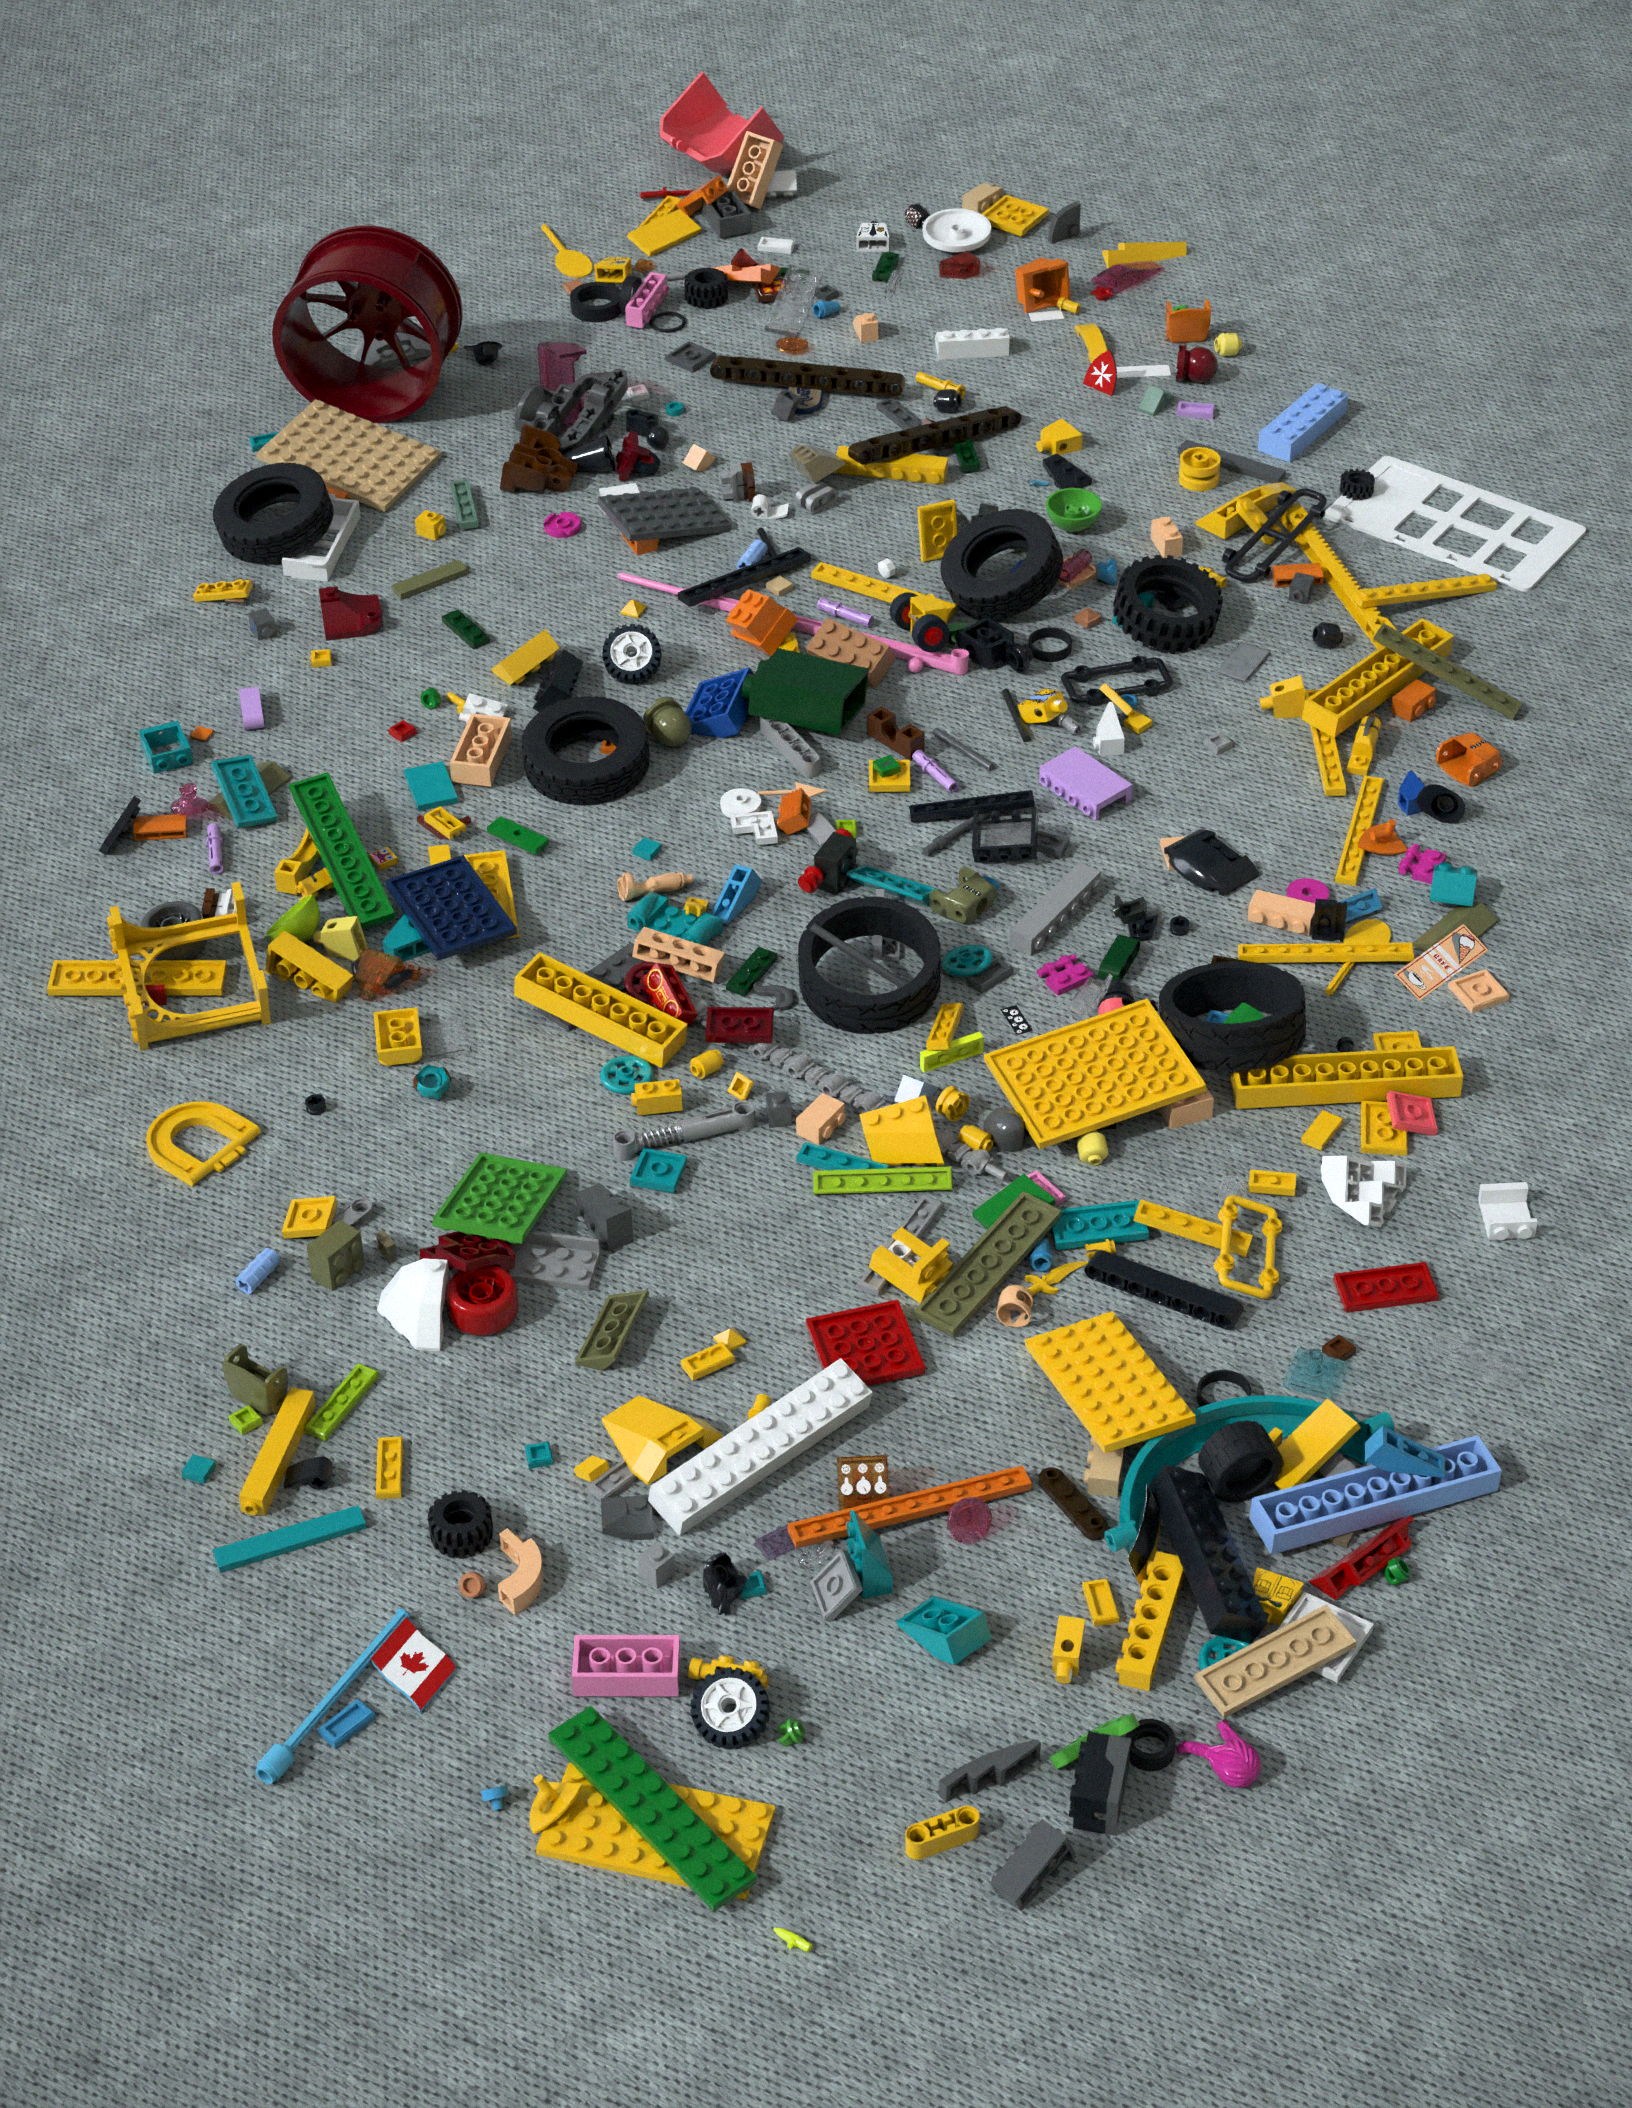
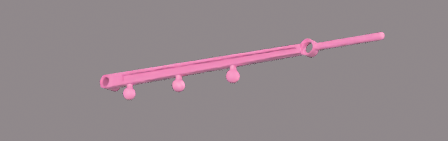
M622 572L618 574V579L676 595H678V592L685 590ZM718 596L699 604L730 612L739 600ZM795 615L798 621L792 629L815 635L823 622ZM860 632L890 646L896 658L908 661L907 666L912 673L920 672L923 665L957 675H963L968 672L969 652L965 649H954L951 655L941 652L930 653L923 651L918 646Z

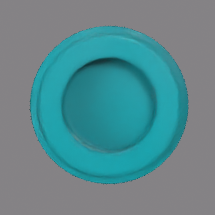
M673 401L666 405V414L669 416H680L684 413V405L680 402Z

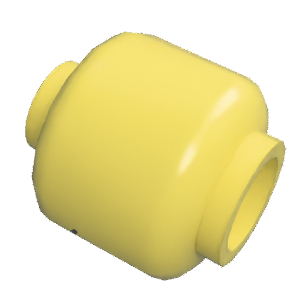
M1221 333L1215 339V351L1220 356H1236L1239 350L1242 349V340L1238 338L1236 333Z
M1094 1130L1078 1138L1077 1148L1082 1162L1096 1166L1106 1159L1108 1148L1103 1134Z

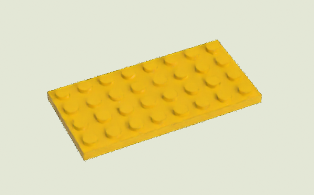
M1113 1311L1025 1339V1346L1105 1454L1196 1423L1195 1414Z
M568 1763L561 1783L583 1784V1788L571 1806L556 1821L543 1829L536 1847V1855L689 1887L574 1765ZM667 1783L755 1874L776 1812L775 1805ZM750 1888L736 1897L747 1900Z

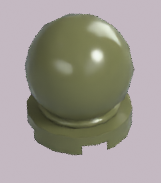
M672 697L656 699V703L650 709L647 707L643 715L646 727L653 733L655 739L665 747H677L685 743L692 731L689 716Z

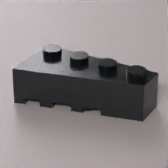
M565 649L559 655L555 654L550 661L551 665L544 674L546 677H544L539 685L541 689L537 691L533 698L536 700L533 709L541 712L544 708L556 702L571 698L573 694L571 692L575 688L574 684L578 679L577 676L584 661Z

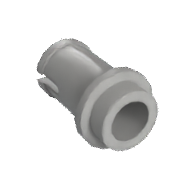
M1061 713L1057 718L1059 726L1065 727L1075 736L1083 729V725L1071 718L1069 713Z

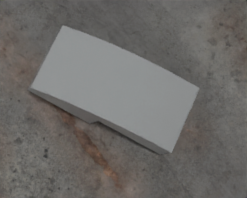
M817 813L809 818L810 826L804 828V830L812 835L816 844L822 847L829 836L836 832V830L820 813Z

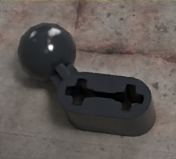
M636 409L626 412L627 432L635 431L638 432V435L646 437L647 444L653 449H662L668 444L669 434L666 429L658 426L657 415Z

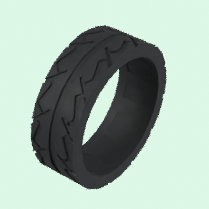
M857 897L830 906L831 908H825L813 917L799 940L798 968L799 985L803 1000L814 1015L824 1023L837 1029L840 1028L842 1031L857 1034H882L909 1026V1023H914L927 1013L934 1004L933 1000H936L940 990L941 955L940 941L936 929L922 913L914 907L894 899ZM813 923H816L842 941L874 935L894 939L913 949L924 963L923 968L912 981L892 992L878 995H859L845 992L826 982L817 972L815 967L818 961L834 945L810 931Z
M1239 961L1202 965L1176 975L1160 991V1018L1194 1068L1210 1071L1237 1072L1268 1067L1284 1061L1285 1058L1287 1059L1298 1052L1306 1038V1005L1303 985H1300L1301 982L1294 975L1271 965ZM1244 1002L1256 1010L1273 1014L1260 1020L1233 1024L1212 1023L1193 1018L1210 1012V1010L1237 1008Z

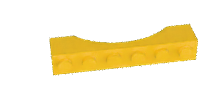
M306 829L296 851L290 857L282 859L274 872L278 892L297 895L298 892L295 886L299 881L307 878L319 857L308 829Z

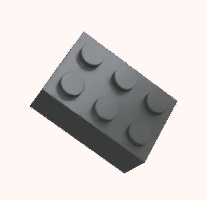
M734 190L726 191L709 205L702 197V215L719 238L752 232L751 212Z

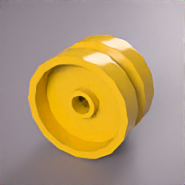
M1194 447L1183 451L1180 455L1178 481L1183 487L1193 491H1207L1215 488L1219 484L1221 457L1216 451L1205 447Z

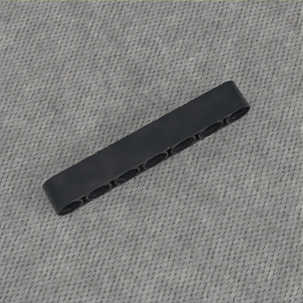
M1097 1250L1084 1268L1086 1276L1092 1280L1225 1330H1231L1244 1311L1242 1304L1233 1298L1104 1250Z

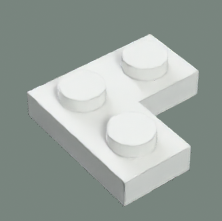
M772 811L731 815L733 834L754 832L757 845L778 843Z

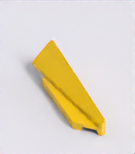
M1187 242L1118 243V250H1102V255L1107 269L1114 270L1186 256Z

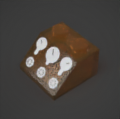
M887 1455L837 1457L839 1511L889 1498Z

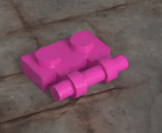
M1413 844L1406 851V857L1399 863L1398 872L1401 875L1410 872L1412 873V879L1432 884L1435 864L1444 863L1446 854L1427 848L1422 853L1419 852L1420 846Z
M1075 954L1064 955L1058 961L1048 962L1037 970L1039 977L1048 976L1046 977L1045 984L1057 996L1094 980V974L1082 962L1073 965V963L1077 962Z

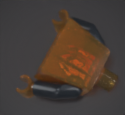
M363 948L362 953L359 954L360 957L351 964L353 978L362 989L359 997L369 1002L372 1001L375 993L388 995L391 990L407 980L417 981L420 978L421 969L414 970L413 965H409L408 969H406L401 958L368 948Z

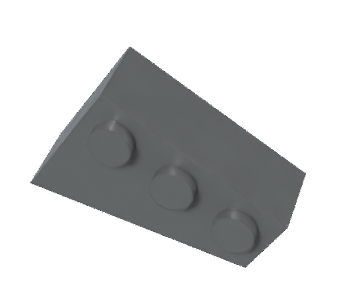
M599 1183L575 1193L576 1203L574 1204V1209L579 1217H583L588 1230H593L596 1239L600 1240V1245H604L609 1252L633 1242L632 1211L630 1207L623 1208L620 1199H612L613 1194Z
M1041 1819L1037 1825H1033L1028 1830L1023 1843L1011 1851L1006 1864L994 1872L990 1883L995 1893L1021 1911L1043 1890L1041 1884L1050 1875L1055 1878L1060 1873V1870L1057 1868L1066 1860L1072 1862L1076 1855L1068 1838Z

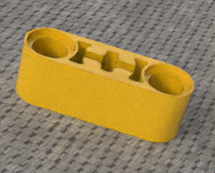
M962 1806L909 1826L905 1832V1852L907 1856L914 1860H921L975 1840L979 1835L980 1814L978 1810L972 1806Z

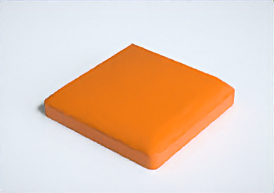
M197 726L189 737L205 742L214 730Z

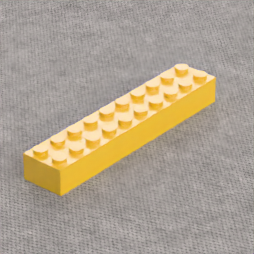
M1423 618L1401 632L1443 658L1450 655L1454 635ZM1381 646L1306 699L1302 720L1335 738L1427 670L1398 655L1391 649Z
M1455 1046L1292 1055L1287 1059L1285 1058L1284 1061L1268 1067L1230 1072V1082L1236 1109L1387 1101L1386 1095L1389 1090L1429 1098L1461 1097L1463 1074Z

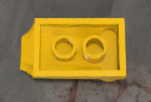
M418 1008L373 1012L378 1061L386 1066L406 1063L413 1064L422 1058Z

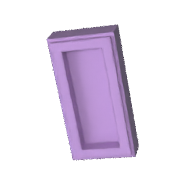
M1179 401L1176 416L1213 419L1215 405Z

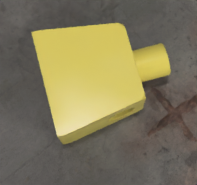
M358 916L329 919L323 929L315 931L313 935L314 943L324 944L328 956L356 960L358 957L364 956L368 949Z

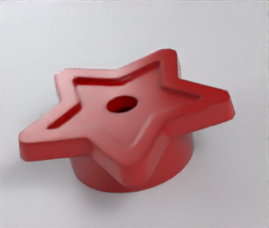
M1097 286L1096 290L1091 291V295H1095V298L1101 301L1113 297V293L1110 292L1111 287L1103 288Z

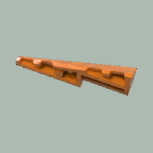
M772 264L745 268L734 265L714 267L723 271L727 275L729 282L769 285L780 271V267Z

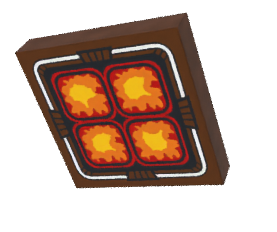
M787 276L775 277L770 285L752 283L759 303L793 299V293Z

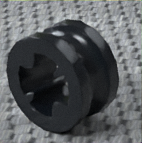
M1183 916L1173 917L1170 921V932L1175 936L1186 935L1189 932V920Z
M313 1094L306 1098L305 1105L308 1114L316 1116L325 1112V1098L322 1095Z

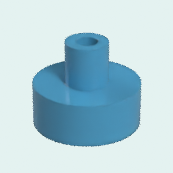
M504 1785L481 1791L483 1802L491 1800L493 1811L504 1808L502 1797L509 1796L508 1786Z

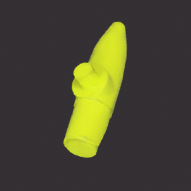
M774 1928V1932L788 1942L787 1947L789 1949L798 1947L806 1952L811 1951L813 1944L806 1941L803 1937L783 1928Z

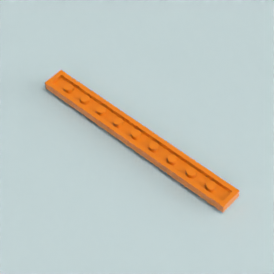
M1021 1465L788 1523L787 1531L797 1549L848 1536L846 1522H850L851 1510H854L871 1529H876L1031 1490L1032 1482Z

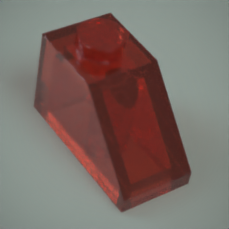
M969 251L940 261V277L968 279L980 274V259Z

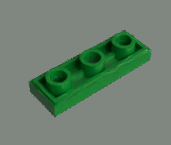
M501 816L487 826L488 833L534 855H537L549 845L548 838Z

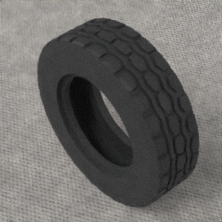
M275 463L250 470L228 484L215 501L212 515L222 544L228 553L245 562L272 563L281 561L282 558L296 556L317 543L329 529L333 520L334 509L324 480L318 472L302 464ZM281 502L299 503L292 512L278 520L262 524L248 522L254 514L267 506Z
M1005 509L984 515L959 531L950 541L943 554L940 571L944 585L960 611L977 619L990 617L993 620H999L1025 612L1042 601L1051 592L1062 572L1063 553L1051 526L1043 517L1022 509ZM1013 548L1028 551L1024 562L1012 573L1002 578L988 581L975 578L980 566L993 555Z
M574 697L556 702L544 708L530 720L521 740L524 769L529 783L543 796L564 804L595 805L617 799L640 783L648 770L650 762L648 733L641 716L626 704L605 697ZM584 738L603 739L617 747L609 756L588 763L568 762L555 755L563 745Z

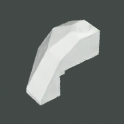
M1323 1156L1321 1165L1322 1181L1332 1202L1364 1225L1381 1227L1384 1222V1213H1390L1397 1202L1396 1198H1394L1397 1192H1403L1406 1187V1163L1398 1161H1367L1350 1156Z
M424 1258L400 1268L381 1293L377 1308L378 1313L382 1317H386L391 1322V1326L402 1336L404 1335L416 1350L440 1351L444 1336L442 1311L446 1298V1287L450 1280L448 1261Z

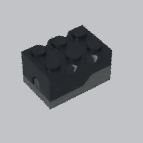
M1088 1731L1086 1742L1081 1741L1079 1750L1080 1761L1076 1764L1074 1779H1076L1075 1785L1072 1784L1070 1792L1069 1817L1073 1818V1829L1116 1836L1129 1772L1131 1738Z

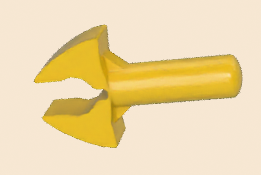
M452 692L447 693L446 698L458 705L457 713L463 712L466 700Z

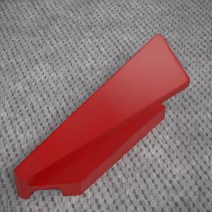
M1412 1515L1398 1519L1309 1580V1583L1334 1600L1338 1599L1352 1583L1354 1586L1362 1584L1386 1566L1388 1561L1410 1548L1411 1538H1408L1409 1524L1413 1522Z

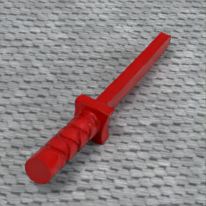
M662 187L660 191L640 192V198L663 197L665 199L667 196L688 195L694 190L667 191L666 187Z

